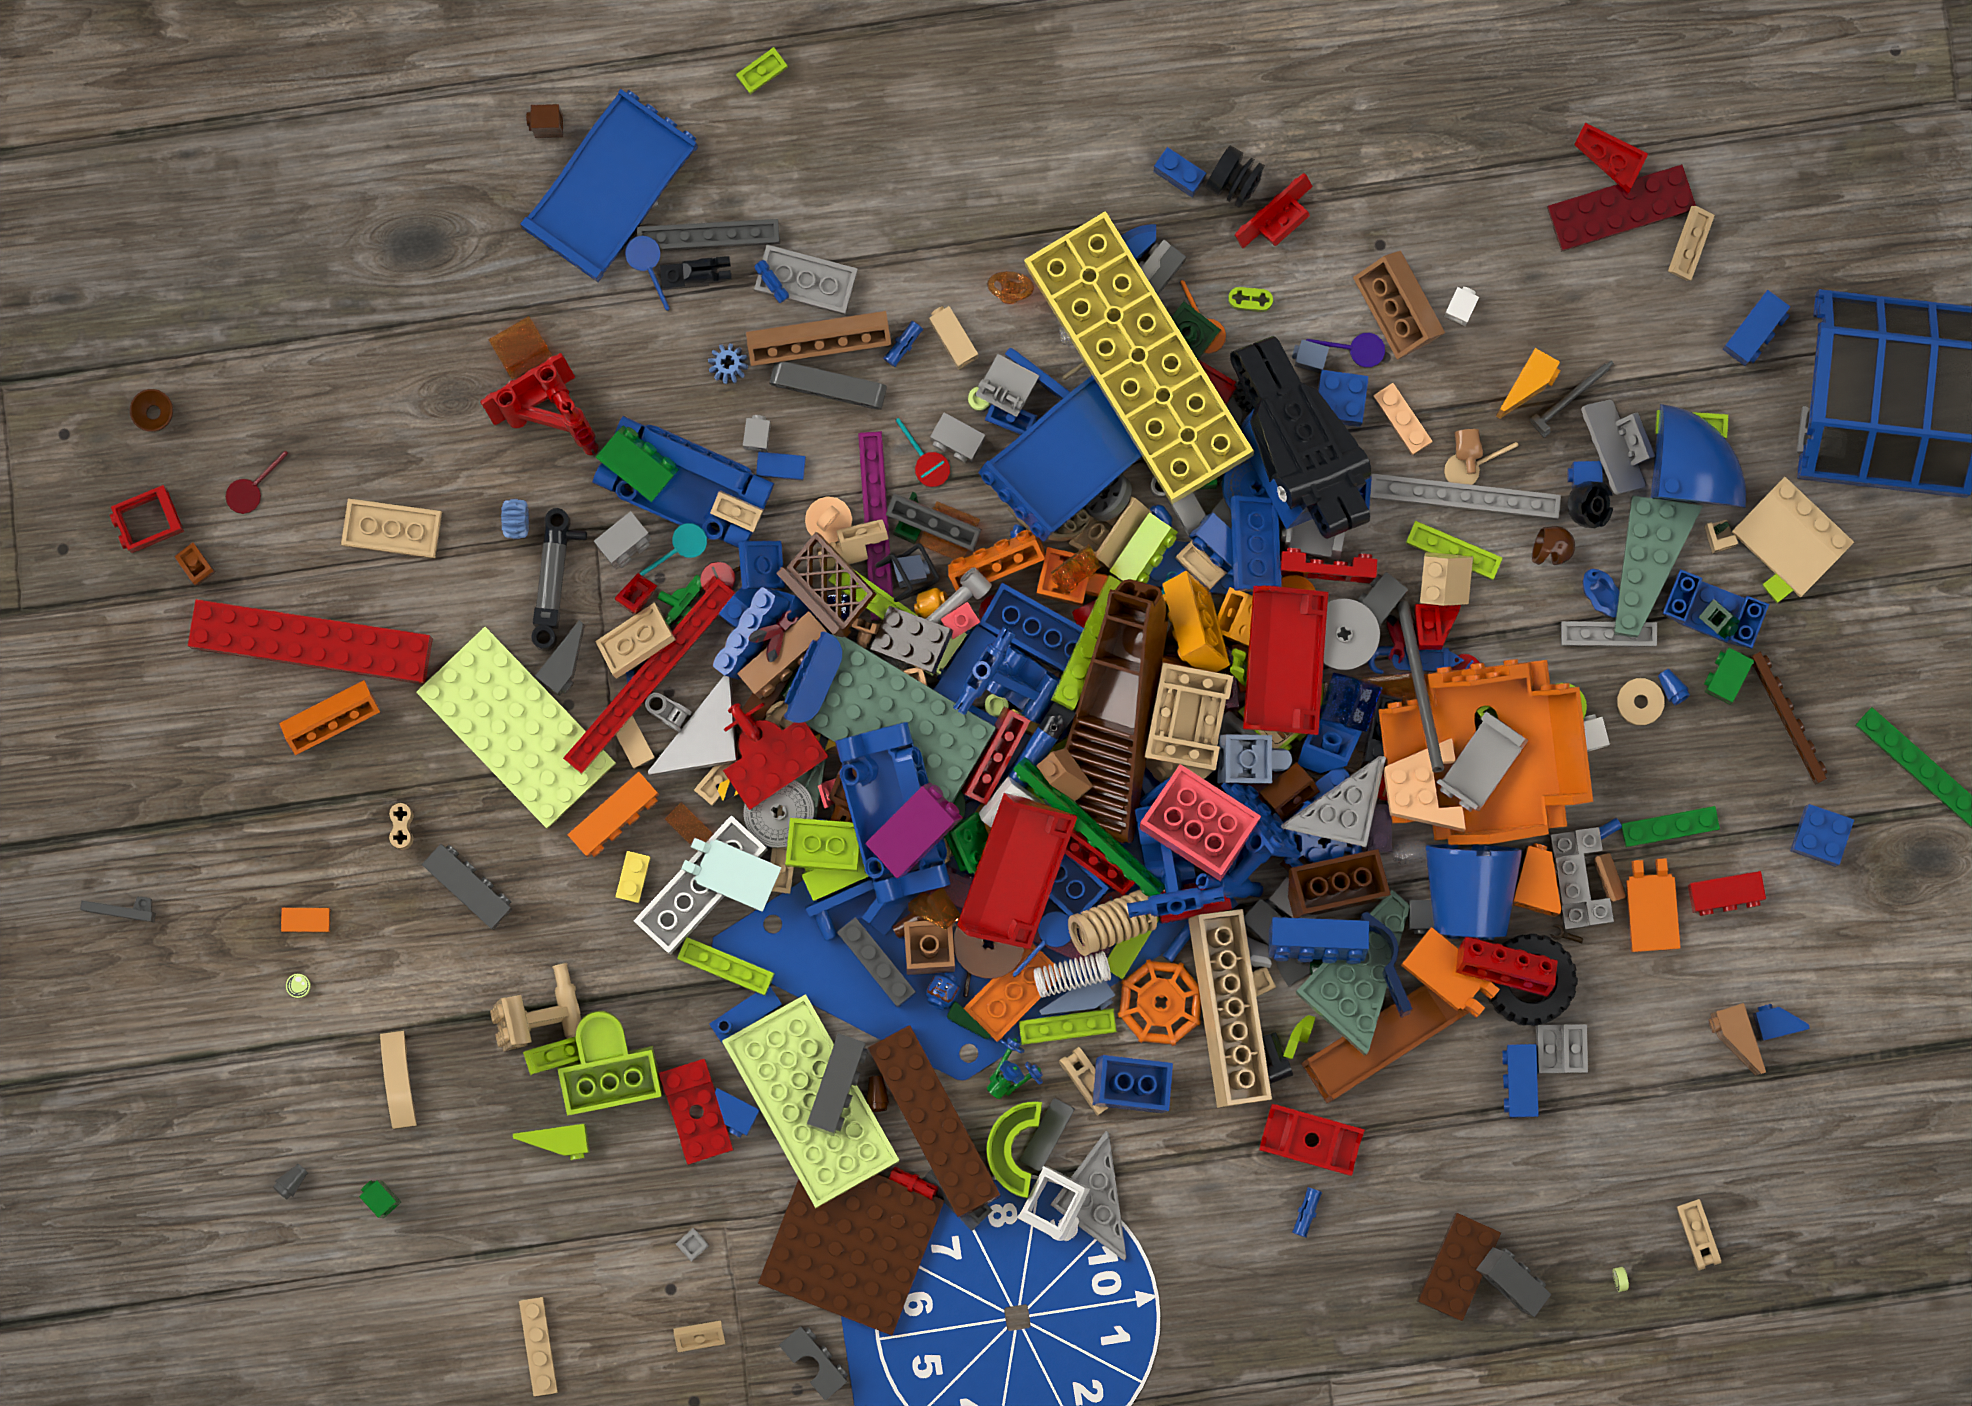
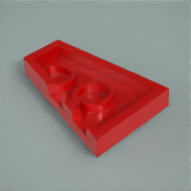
M1587 123L1584 124L1574 144L1628 194L1648 156V153Z

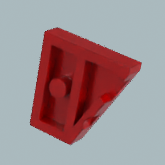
M1415 604L1414 613L1419 650H1442L1460 612L1461 605Z

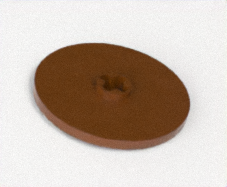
M958 926L956 927L953 937L956 958L965 970L977 977L991 979L1004 976L1018 965L1023 956L1024 948L993 942L994 948L990 946L985 948L983 946L985 943L984 939L967 936Z

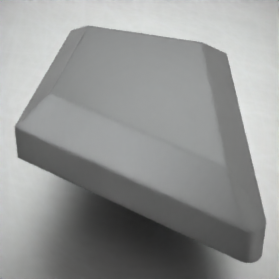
M1247 937L1251 965L1254 967L1270 968L1272 963L1271 957H1268L1269 946Z

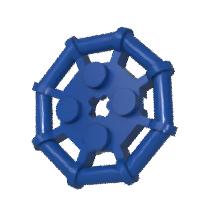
M1308 800L1303 802L1302 808L1297 813L1302 811L1304 808H1306L1313 802H1310ZM1284 829L1286 835L1294 841V834L1298 835V851L1301 856L1308 859L1310 864L1343 857L1345 851L1350 852L1349 855L1362 853V846L1352 844L1351 848L1345 842L1327 838V843L1322 847V844H1318V840L1322 837ZM1284 858L1285 863L1292 867L1303 865L1297 858Z

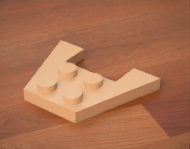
M1451 738L1439 743L1443 764L1455 762ZM1428 748L1384 768L1391 816L1462 832L1466 830L1462 806L1438 807L1434 773L1431 767Z

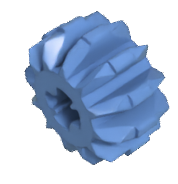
M733 344L728 345V350H725L723 345H719L720 353L716 350L712 351L716 359H708V363L714 365L709 368L710 373L717 372L714 376L716 381L723 376L724 384L728 383L729 377H731L733 383H736L735 375L741 378L745 376L740 369H748V364L742 363L747 360V356L740 355L742 352L740 347L733 352ZM727 359H731L732 364L734 363V365L729 366V369H726L724 364H722L726 363Z
M518 499L504 501L501 523L505 537L520 539L528 535L529 509L526 501Z

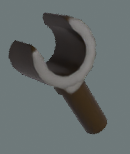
M1558 924L1553 925V927L1561 929L1559 936L1550 934L1553 939L1559 940L1564 938L1582 944V937L1564 931L1562 926Z

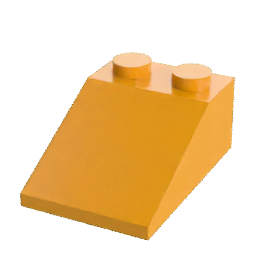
M1535 348L1496 417L1501 419L1542 392L1547 384L1552 387L1561 371L1557 368L1560 362Z

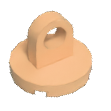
M834 497L819 498L810 505L806 512L805 523L807 531L811 536L818 532L828 543L839 542L837 530L852 527V516L845 502Z

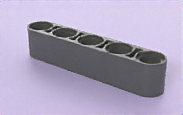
M785 361L774 363L769 382L770 385L877 410L882 409L887 386L881 383Z

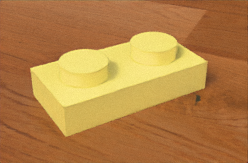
M627 851L616 898L635 903L640 902L651 859L650 856Z

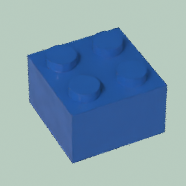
M1321 370L1318 392L1344 425L1361 427L1369 376Z
M1811 804L1806 805L1790 852L1834 867L1840 865L1854 819Z

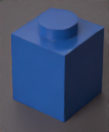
M1601 461L1573 462L1571 468L1567 469V480L1572 482V489L1587 481L1603 482Z

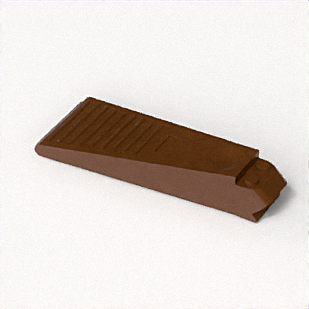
M1132 579L1122 581L1116 590L1110 589L1105 615L1065 746L1093 785L1089 791L1075 802L1120 843H1131L1135 835L1137 822L1135 809L1139 808L1147 760L1145 752L1168 628V621H1165L1166 605L1160 588Z

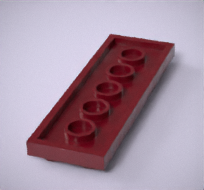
M1681 164L1636 178L1629 194L1620 185L1616 184L1548 205L1547 209L1562 252L1689 213L1691 206H1696L1683 165Z

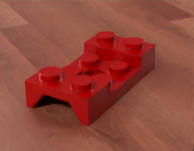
M1287 548V551H1282L1280 556L1281 575L1283 577L1298 575L1307 579L1371 584L1374 578H1376L1378 559H1372L1370 554H1358V557L1353 558L1351 566H1348V562L1334 561L1333 565L1324 564V560L1310 559V563H1306V553H1301V549Z
M704 1058L660 1072L659 1076L667 1096L687 1165L734 1151L717 1101L706 1059ZM694 1105H700L704 1110L703 1116L699 1119H694L690 1115V1109Z
M1271 1104L1259 1151L1352 1176L1365 1129ZM1308 1133H1315L1318 1136L1319 1142L1315 1147H1310L1305 1143V1137Z

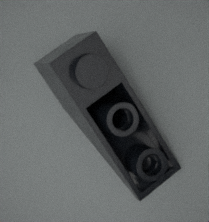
M1378 694L1361 768L1378 756H1384L1379 709L1388 708L1387 703L1402 702L1401 698Z

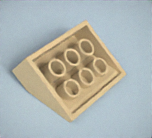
M1786 477L1732 531L1749 550L1785 581L1800 598L1854 543Z

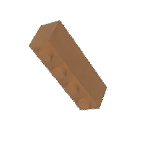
M808 611L784 632L780 653L775 661L768 662L766 648L737 674L759 699L767 697L775 690V686L778 683L789 679L793 674L792 671L801 665L812 640L818 641L821 637V632L827 631Z

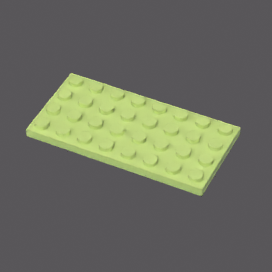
M486 627L473 637L417 691L418 695L547 829L616 764L602 750L581 775L563 759L586 731Z
M806 994L722 1041L815 1208L900 1162L857 1085L851 1086L849 1094L853 1095L849 1109L844 1108L841 1117H844L845 1120L841 1132L836 1130L835 1136L807 1127V1122L834 1043Z

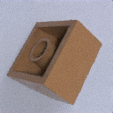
M952 919L904 922L907 975L955 972Z

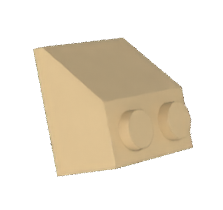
M1426 552L1424 556L1420 603L1443 606L1469 604L1473 557Z

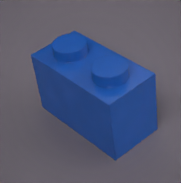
M1168 147L1154 165V173L1190 197L1195 195L1206 178V172Z

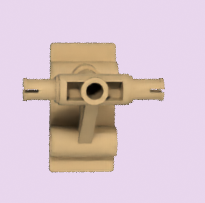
M567 963L552 966L557 983L554 991L558 1006L527 1012L524 1009L521 995L501 998L493 1005L492 1010H490L493 1024L498 1026L499 1032L495 1034L498 1048H503V1052L528 1046L527 1044L532 1042L530 1036L532 1028L562 1022L564 1035L567 1039L576 1036L581 1015L575 994L576 986L571 984Z

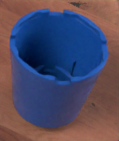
M1449 844L1426 845L1434 929L1439 934L1447 935L1449 939L1475 937L1480 940H1494V937L1507 936L1522 849L1471 844V849H1458V845Z

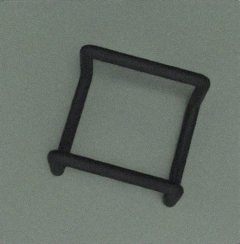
M921 543L916 544L901 555L896 556L891 553L875 564V567L879 568L894 561L908 589L895 597L894 602L920 594L940 580L939 574ZM919 548L935 579L922 588L913 591V587L897 558L907 557Z

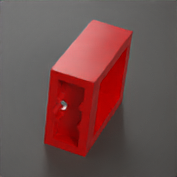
M164 485L111 506L113 512L110 514L111 521L115 528L119 527L122 534L118 536L123 549L127 548L131 553L184 532L168 489ZM159 499L170 529L134 543L122 513Z

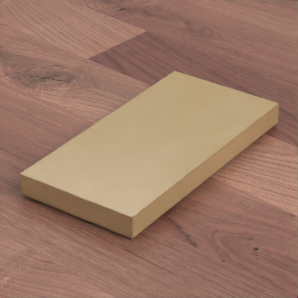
M348 499L341 546L435 559L442 511Z

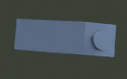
M1097 972V975L1101 980L1100 972ZM1104 980L1102 983L1098 981L1097 984L1092 983V985L1087 983L1086 987L1082 985L1081 988L1077 986L1076 990L1071 989V991H1068L1041 1009L1039 1013L1041 1016L1095 1010L1098 1007L1103 1010L1113 1003L1111 998L1115 994Z

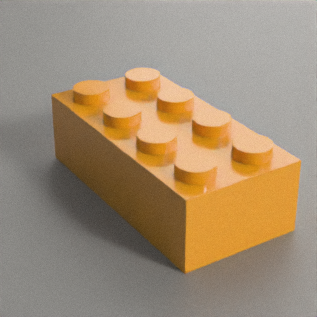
M1187 571L1163 583L1165 592L1163 598L1169 607L1168 617L1174 627L1172 633L1178 642L1179 649H1177L1181 660L1187 661L1194 669L1216 673L1228 667L1230 663L1211 592Z

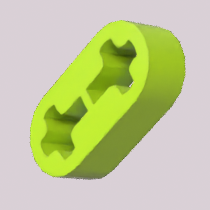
M1236 287L1230 291L1228 303L1236 310L1266 312L1272 306L1273 296L1265 289ZM1237 293H1242L1241 296L1249 298V301L1242 300L1241 304H1236V300L1232 299V297H1235ZM1260 295H1265V299L1269 300V302H1266L1264 306H1260V303L1252 301V298L1259 299Z

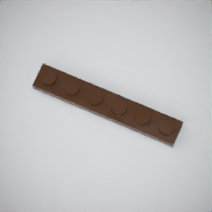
M1761 651L1750 657L1754 660L1752 665L1812 781L1816 785L1826 780L1825 774H1827V770L1822 761H1817L1814 755L1816 749L1812 741L1805 738L1803 723L1799 718L1796 719L1792 713L1794 706L1788 697H1784L1781 691L1783 685L1778 676H1773L1770 670L1772 664L1767 655L1763 656Z

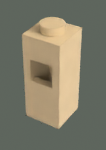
M941 306L931 313L932 316L929 318V322L957 369L959 370L978 359L976 349L950 306L945 309Z

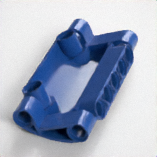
M625 416L621 418L615 433L623 425L626 428L634 429L640 439L654 445L657 452L663 457H668L674 461L675 467L679 470L652 502L636 489H634V492H629L625 488L627 482L603 463L599 465L594 475V484L615 492L624 501L678 525L685 523L699 525L705 531L708 539L723 540L739 548L738 542L750 540L753 534L752 531L710 514L719 491L764 509L772 492L773 482L752 474L748 467L662 428L654 425L645 426ZM711 522L717 523L720 530L713 529Z
M908 722L836 740L835 743L840 762H842L840 778L865 872L874 881L873 886L878 903L950 885L951 882L945 864L947 849L944 837L905 876L898 879L865 844L923 785L929 783L921 752L914 746ZM853 769L856 771L857 777L853 775ZM877 862L881 864V870L878 868Z

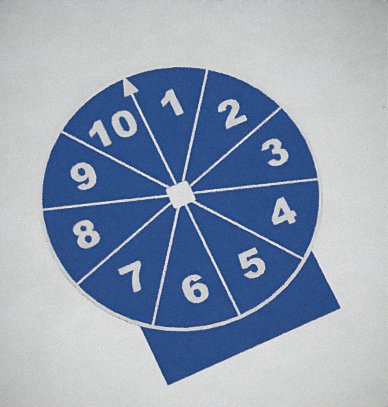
M1032 1175L1029 1195L1039 1176ZM995 1176L991 1178L1001 1197L987 1204L993 1211L973 1231L961 1219H958L957 1215L945 1203L943 1204L893 1336L841 1316L854 1406H1131L1151 1371L1160 1334V1305L1155 1277L1140 1243L1122 1220L1126 1252L1125 1261L1079 1226H1077L1072 1238L1069 1241L1058 1240L1018 1219L1017 1216L1022 1211L1027 1199L1016 1196L1006 1190L997 1181ZM1048 1179L1032 1213L1059 1227L1064 1215L1051 1206V1203L1064 1186ZM1026 1304L1028 1306L1031 1327L1008 1331L1004 1308Z

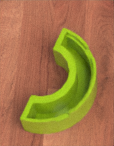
M1026 1102L1006 1111L993 1125L987 1141L988 1163L997 1181L1012 1194L1026 1199L1029 1197L1032 1174L1022 1171L1015 1164L1012 1158V1146L1015 1138L1022 1131L1029 1128H1039L1042 1102Z

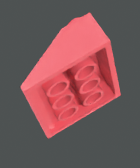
M1180 764L1140 822V830L1221 881L1261 816Z

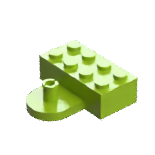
M595 1011L587 1014L580 1021L576 1030V1043L580 1061L558 1067L567 1116L662 1097V1087L653 1046L628 1051L623 1026L616 1016L606 1011Z

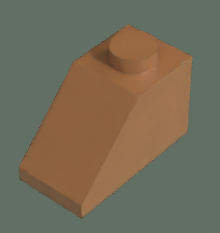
M1066 748L1051 752L1036 765L1052 787L1074 801L1078 800L1093 787Z

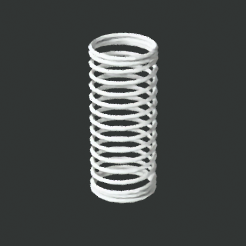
M1103 951L1095 953L1101 980L1097 975L1094 957L1090 954L1091 965L1096 978L1095 981L1092 977L1088 956H1085L1090 982L1087 978L1084 960L1080 956L1079 960L1085 977V984L1082 980L1079 962L1077 958L1074 959L1080 985L1077 982L1073 961L1069 960L1075 987L1072 984L1068 963L1064 961L1070 989L1066 983V976L1061 962H1059V969L1064 982V989L1061 985L1057 964L1054 963L1053 966L1059 990L1056 987L1053 968L1050 964L1048 966L1054 992L1051 988L1048 970L1044 966L1043 971L1049 988V994L1046 990L1042 969L1040 967L1035 968L1034 978L1040 997L1050 996L1051 993L1055 995L1056 991L1060 994L1061 991H1071L1072 988L1076 990L1077 986L1079 988L1082 985L1086 987L1087 983L1092 985V983L1097 984L1098 981L1100 983L1103 980L1106 982L1110 981L1111 973L1105 953Z

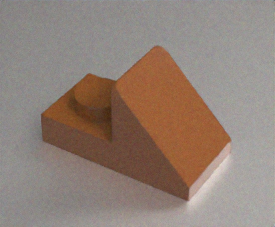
M191 543L174 556L195 586H198L216 572L194 543Z

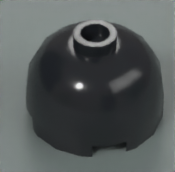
M1594 481L1583 482L1574 487L1569 495L1567 506L1571 519L1585 528L1595 529L1599 526H1605L1613 512V507H1610L1609 496H1613L1610 488L1603 482Z

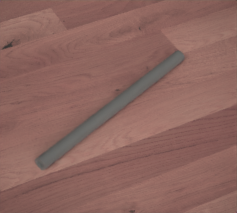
M1401 601L1397 604L1431 767L1432 771L1437 773L1444 770L1409 603Z

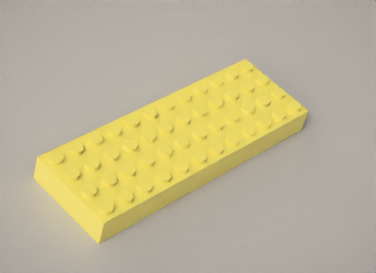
M1106 211L1024 260L1030 275L1171 504L1176 503L1254 456V450Z

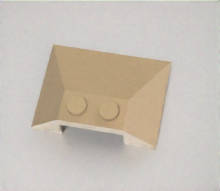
M1163 663L1145 757L1216 770L1220 749L1217 746L1225 702L1226 699L1229 700L1234 676Z

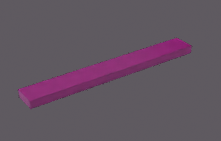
M882 431L858 433L864 523L883 519L888 536L887 540L866 545L868 580L893 597L891 563L879 568L875 567L876 563L890 554ZM871 613V621L881 620Z

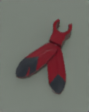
M791 610L785 611L776 625L757 629L748 637V640L754 643L769 639L766 651L768 662H773L778 657L784 631L798 620V617L792 618L791 622L788 621L787 615L791 613Z
M1389 615L1386 625L1394 646L1388 658L1392 660L1394 654L1400 657L1398 663L1400 664L1405 655L1404 636L1398 620L1394 616ZM1413 623L1414 630H1415V635H1416V637H1417V634H1416V624Z

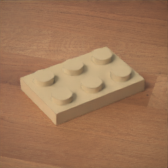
M653 603L595 642L612 675L617 679L676 639L659 607Z

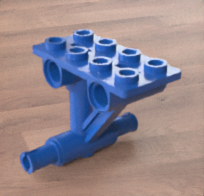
M1003 626L994 643H990L986 647L978 662L974 665L973 670L963 684L964 691L953 708L955 710L959 709L958 712L966 715L974 700L981 697L987 689L992 694L1005 698L1021 709V713L1029 720L1040 724L1054 702L1051 698L1060 678L1012 646L1010 643L1016 636V633L1014 631L1010 632L1011 629Z
M1224 782L1221 787L1229 796L1259 814L1261 818L1245 843L1249 853L1242 859L1243 846L1221 881L1211 875L1202 873L1196 878V885L1200 889H1212L1222 886L1223 894L1227 898H1246L1248 896L1257 898L1262 895L1263 886H1260L1261 883L1251 882L1248 878L1261 863H1266L1271 856H1286L1298 859L1301 854L1297 850L1295 841L1289 838L1284 829L1281 828L1282 824L1271 815V809L1259 799L1256 789L1252 786Z
M1151 806L1135 809L1145 867L1164 884L1165 893L1148 897V900L1127 903L1129 918L1151 914L1154 917L1168 914L1178 915L1185 911L1201 909L1204 904L1224 902L1222 886L1206 890H1200L1198 887L1182 890L1183 885L1196 882L1194 864L1140 830V822Z

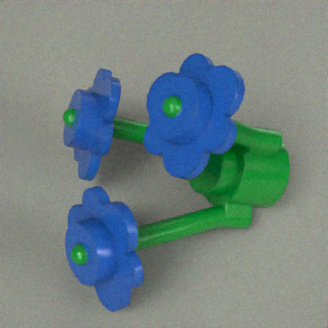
M1001 1038L1000 1042L1008 1048L997 1069L989 1078L991 1082L987 1086V1090L997 1099H1002L1005 1094L1010 1096L1015 1089L1031 1078L1036 1080L1039 1085L1042 1084L1041 1076L1043 1074L1041 1068L1036 1064L1031 1065L1027 1061L1025 1066L1029 1074L1024 1076L1018 1065L1007 1061L1012 1050L1024 1053L1025 1050L1020 1047L1021 1043L1016 1038Z

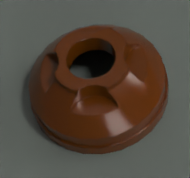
M156 389L143 390L133 398L130 405V416L133 423L143 431L157 432L164 429L170 423L173 416V405L169 397L162 391ZM152 406L160 408V416L157 419H150L147 416V411Z

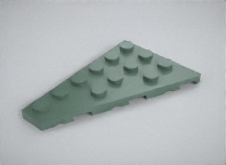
M1392 890L1390 892L1391 895L1383 899L1370 914L1392 931L1399 946L1410 905ZM1369 932V950L1364 961H1361L1359 964H1348L1346 960H1337L1335 963L1323 962L1296 991V994L1364 1056L1369 1052L1387 989L1382 972L1384 967L1391 961V949L1388 942L1381 935Z

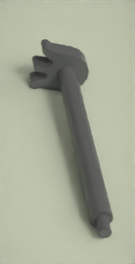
M1612 361L1607 364L1604 363L1541 417L1535 414L1530 418L1531 424L1543 438L1551 432V428L1546 422L1608 372L1609 368L1614 364Z

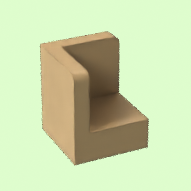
M1727 520L1713 524L1710 522L1704 526L1712 554L1738 545L1736 535L1732 536Z

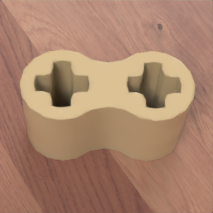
M398 803L390 809L389 814L393 822V829L389 839L394 847L405 850L413 844L410 823L414 815L410 807L403 803ZM401 809L407 813V816H403L402 821L396 816V813H400ZM400 833L407 837V840H403L402 844L396 840V837H400Z

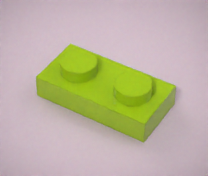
M773 47L738 72L736 77L751 95L786 70L788 66Z

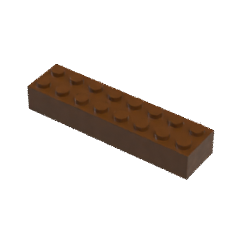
M909 1025L868 1047L958 1219L1000 1198L1001 1195L911 1026Z

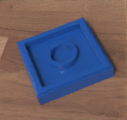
M781 541L738 542L742 589H760L762 587L768 589L785 588V582L777 575V572L783 567Z

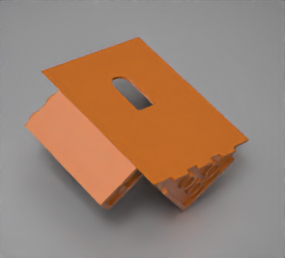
M1518 659L1504 660V665L1485 667L1484 663L1470 664V669L1451 671V667L1437 668L1436 673L1424 674L1438 742L1441 743L1452 738L1455 761L1476 732L1475 713L1482 706L1494 708L1501 722L1529 740L1480 811L1473 808L1470 812L1462 806L1466 830L1462 832L1432 825L1434 840L1448 839L1449 845L1495 844L1547 835L1550 828L1567 826L1565 805L1593 802L1580 687H1570L1569 683L1550 684L1547 660L1518 663ZM1417 699L1407 700V705L1403 706L1402 702L1387 703L1388 708L1379 709L1384 757H1386L1385 766L1427 749ZM1454 763L1443 764V771L1433 772L1439 808L1461 806L1459 804L1461 799L1455 795L1450 798L1440 791L1442 786L1437 783L1439 779L1443 780ZM1392 816V823L1414 822L1413 820Z

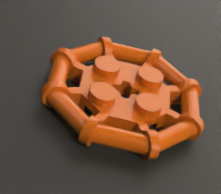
M1148 959L1145 964L1125 980L1122 979L1120 983L1122 984L1120 1009L1119 1013H1117L1118 1018H1122L1139 1039L1138 1042L1171 1044V1046H1175L1180 1039L1197 1025H1201L1202 1005L1199 986L1186 970L1183 963L1158 962ZM1154 971L1172 972L1174 974L1171 979L1156 978ZM1147 973H1150L1151 980L1143 987L1139 988L1134 985ZM1178 975L1191 991L1184 993L1175 982ZM1131 990L1138 993L1137 1007L1129 1009ZM1193 996L1191 1015L1184 1012L1185 1000L1187 997ZM1156 997L1167 998L1165 1003L1167 1007L1165 1009L1155 1007L1157 1003ZM1138 1012L1147 1023L1144 1030L1131 1014ZM1181 1017L1188 1020L1173 1033L1171 1028L1173 1023ZM1151 1026L1166 1027L1168 1035L1148 1033Z

